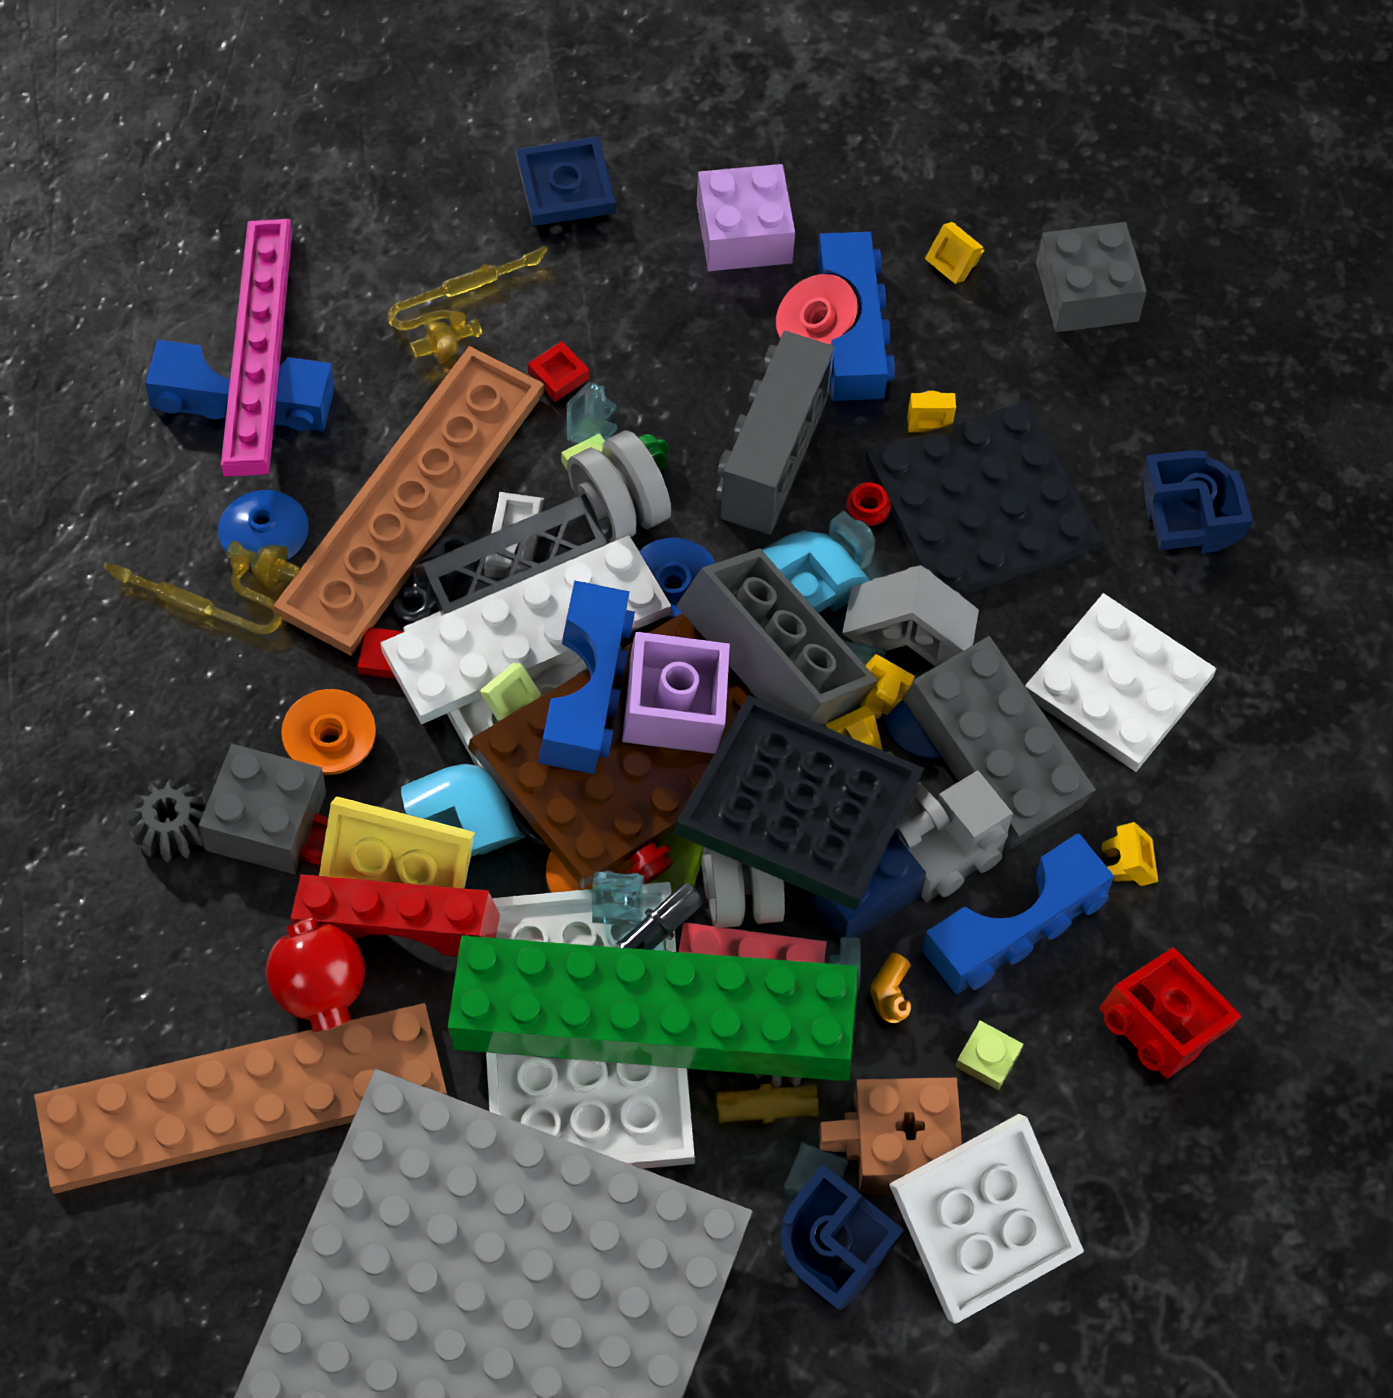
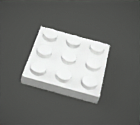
M1103 593L1025 685V688L1038 706L1137 772L1211 681L1216 668Z
M1018 1114L889 1184L945 1315L954 1324L1084 1252L1028 1118Z

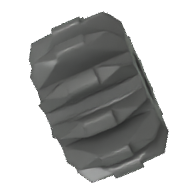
M169 778L165 789L158 790V787L150 782L148 787L150 795L148 797L135 795L133 800L135 809L128 811L127 820L129 826L132 827L130 831L132 841L136 845H142L144 854L149 858L160 851L162 859L168 863L173 852L179 851L183 857L188 859L190 854L189 844L203 846L199 823L207 806L206 801L202 796H195L194 788L189 783L177 790L176 783Z

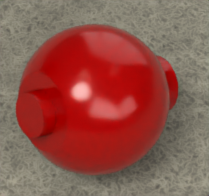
M315 918L301 920L286 926L288 934L276 941L269 953L266 964V980L273 999L290 1015L310 1020L313 1032L324 1031L349 1022L351 1018L348 1007L359 996L365 978V963L358 945L342 929L331 924L317 925Z

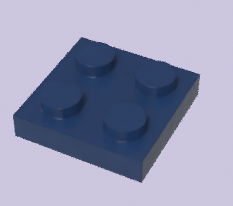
M599 136L516 149V161L532 226L616 213V202Z

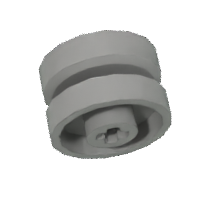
M625 430L606 439L602 444V452L590 447L571 456L567 460V472L574 495L577 497L585 493L587 494L607 544L628 535L632 538L636 534V524L648 530L671 517L670 498L661 472L650 452L633 432Z
M703 847V882L714 929L741 925L745 915V895H747L751 916L757 924L784 921L785 897L783 880Z

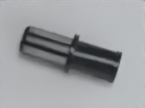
M683 883L654 910L648 908L645 911L646 917L621 940H618L615 946L618 948L653 950L664 939L672 940L675 937L673 931L703 905L704 901L701 894L690 883Z

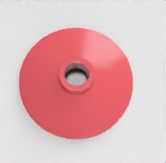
M830 274L811 276L797 283L785 295L777 311L776 328L780 338L785 330L831 345L832 339L849 332L854 324L858 309L855 292L845 280Z

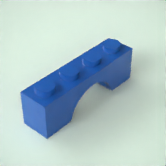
M871 232L820 234L817 255L819 275L830 274L845 280L855 292L858 303L856 325L846 334L831 340V345L835 346L830 381L832 401L884 399L887 381H894L893 355H886L885 345L890 344V325L888 319H881L880 311L885 310L886 306L884 283L877 284L876 275L881 274L880 249H873Z
M157 340L145 382L151 408H156L166 413L185 412L199 414L210 419L226 418L230 379L217 374L208 366L203 357L201 345ZM287 357L279 367L274 425L287 426L297 431L316 430L324 432L334 392L331 363Z
M574 580L561 644L574 651L584 661L589 670L591 680L582 689L573 694L551 698L538 763L594 774L598 757L608 758L613 730L604 728L606 716L615 718L621 691L612 688L614 676L623 677L628 650L619 649L621 637L630 639L635 611L626 610L630 591Z
M1077 833L1040 858L1035 875L1039 899L1030 909L1010 918H990L963 907L926 931L922 952L956 995L969 986L976 990L990 981L996 973L995 969L1007 961L1013 965L1023 960L1033 950V944L1045 936L1051 940L1061 935L1071 925V919L1083 911L1090 915L1099 910L1109 899L1108 892L1114 875L1082 836Z

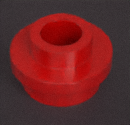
M872 482L858 485L849 493L846 501V510L850 518L864 526H874L882 523L889 516L891 502L884 488ZM864 504H870V505L874 506L875 508H874V509H867V508L862 507V505H864Z
M653 842L639 850L630 858L634 864L628 871L631 878L637 877L641 884H648L674 865V862L668 855L671 849L668 845L657 848Z

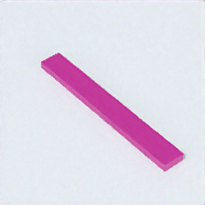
M290 219L248 221L221 458L223 477L269 474L292 241Z

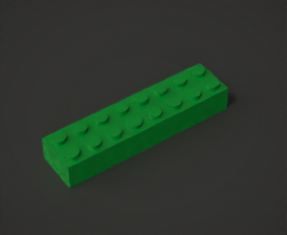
M461 935L448 1031L454 1050L850 1082L858 966Z

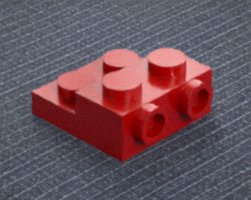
M1174 947L1115 985L1099 1007L1104 1013V1021L1108 1029L1116 1035L1124 1034L1138 1049L1141 1063L1149 1070H1159L1166 1079L1195 1060L1207 1045L1233 1028L1241 1018V1014Z

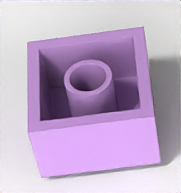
M783 164L698 172L697 208L708 271L792 263L795 229Z
M635 632L628 660L622 742L715 754L725 727L730 644Z

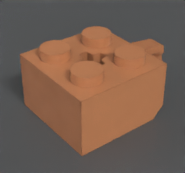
M957 1077L857 1080L854 1092V1112L845 1113L844 1120L820 1123V1151L846 1152L847 1159L857 1160L860 1192L869 1195H893L890 1183L962 1145ZM905 1133H909L915 1140H906Z

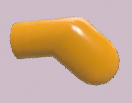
M890 953L869 988L878 1015L889 1023L900 1022L911 1011L910 1000H904V995L899 988V984L908 972L911 964L905 957L897 953Z

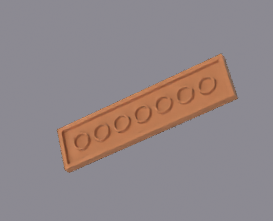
M469 346L273 605L275 615L352 656L363 642L367 629L374 627L414 572L413 567H415L420 559L426 556L543 396L544 383Z
M423 1003L350 1020L345 1024L324 1031L313 1032L312 1029L35 1094L50 1188L53 1194L352 1123L375 1068L447 1095L426 1005Z

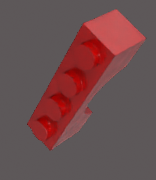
M301 874L290 919L295 923L315 918L317 925H334L349 934L354 941L368 935L404 937L424 943L436 949L444 956L458 957L461 935L496 938L500 914L490 892L486 890Z

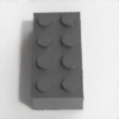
M785 330L778 345L769 346L763 363V370L766 371L762 381L758 379L754 381L748 398V405H751L747 416L740 414L733 432V440L736 443L732 451L725 450L718 466L717 475L722 477L716 493V499L721 501L720 519L768 535L772 534L829 397L835 346Z
M760 548L701 568L676 605L688 618L691 625L707 641L730 644L729 666L755 697L824 727L826 723L855 711L878 681Z
M990 636L914 679L903 697V701L958 782L979 770L1012 811L1013 815L1008 830V838L1004 844L1006 852H1009L1081 808L1096 790Z

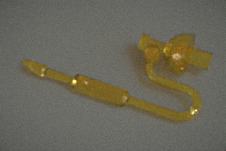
M543 246L531 253L525 254L523 258L498 267L492 264H484L480 269L444 281L442 287L400 301L388 310V322L392 327L400 330H408L425 324L426 337L410 342L412 354L415 359L433 353L438 363L442 364L454 355L457 348V340L471 335L474 337L482 335L478 320L473 319L467 325L464 313L449 310H437L408 321L398 320L396 314L401 310L443 295L453 297L498 281L499 275L515 269L539 264L548 248ZM442 318L449 319L450 326L443 322L435 320Z
M232 541L230 543L226 556L231 559V566L233 568L231 577L233 589L242 597L267 606L274 612L273 620L269 624L262 626L214 607L213 601L164 581L157 584L132 574L130 570L107 562L103 566L115 579L124 583L130 582L156 593V598L204 618L214 616L261 635L270 634L277 630L283 616L274 611L273 605L276 603L275 600L241 585L240 578L248 571L249 563H252L251 570L254 578L268 589L272 588L279 578L291 583L301 570V567L286 562L287 548L285 546L277 544L266 545L255 553L242 548V544Z

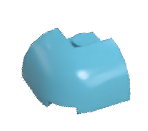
M804 530L784 536L762 549L818 613L827 607L835 612L847 605L851 587L869 582V578L843 546L827 534Z
M470 764L450 766L401 786L402 800L407 815L475 832L471 857L477 854L485 855L526 838V835L517 828L514 822L507 795L484 767Z

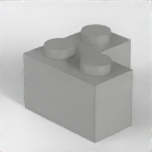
M920 565L851 587L842 634L871 655L907 645L931 664L938 666L973 646L979 609L964 599L960 593L954 591L934 576L930 570Z
M979 770L939 794L938 802L946 812L950 824L939 831L935 828L920 836L921 842L910 849L907 847L926 871L921 894L925 902L939 894L942 897L952 894L961 887L965 881L964 878L977 870L980 873L990 870L1003 857L1002 852L1005 841L1008 838V830L1013 813Z

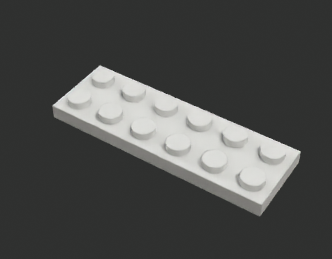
M629 535L380 642L381 651L421 725L483 698L479 691L513 662L522 664L529 676H533L578 656L574 651L561 644L574 580L630 591L626 610L635 611L632 631L671 615V604Z

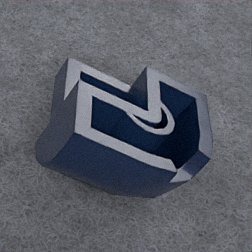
M1189 450L1146 455L1144 466L1145 504L1148 521H1153L1159 550L1199 546L1201 554L1231 546L1246 536L1252 526L1253 519L1245 486L1237 469L1232 471L1224 463L1208 457V451Z
M822 1163L790 1203L781 1221L783 1222L781 1245L786 1262L796 1275L834 1307L841 1310L852 1302L876 1275L875 1270L906 1231Z

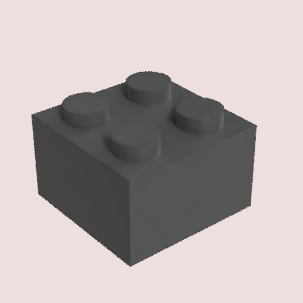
M1126 222L1042 233L1036 265L1055 332L1139 321L1147 290Z
M231 743L199 823L205 851L296 875L301 862V850L307 844L313 828L314 816L319 814L327 793L322 767Z

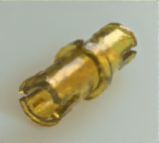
M761 1084L760 1090L716 1092L717 1110H719L717 1114L719 1124H724V1122L763 1119V1124L774 1123V1118L818 1116V1098H815V1095H817L816 1085L772 1088L771 1084Z

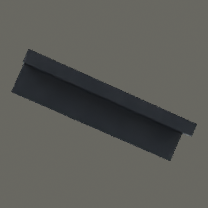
M585 493L413 567L420 584L428 583L439 611L443 616L606 545L607 541ZM582 515L592 540L577 546L563 540L562 536L568 521ZM558 526L554 536L544 532ZM532 536H537L551 542L545 561L538 564L521 557L527 539ZM518 543L514 554L504 550ZM559 546L568 549V551L555 556ZM493 553L511 560L505 578L500 581L480 575L486 557ZM477 561L473 571L463 568ZM518 563L529 567L515 574ZM452 571L469 577L470 581L464 596L449 602L438 577ZM477 581L488 585L474 591Z

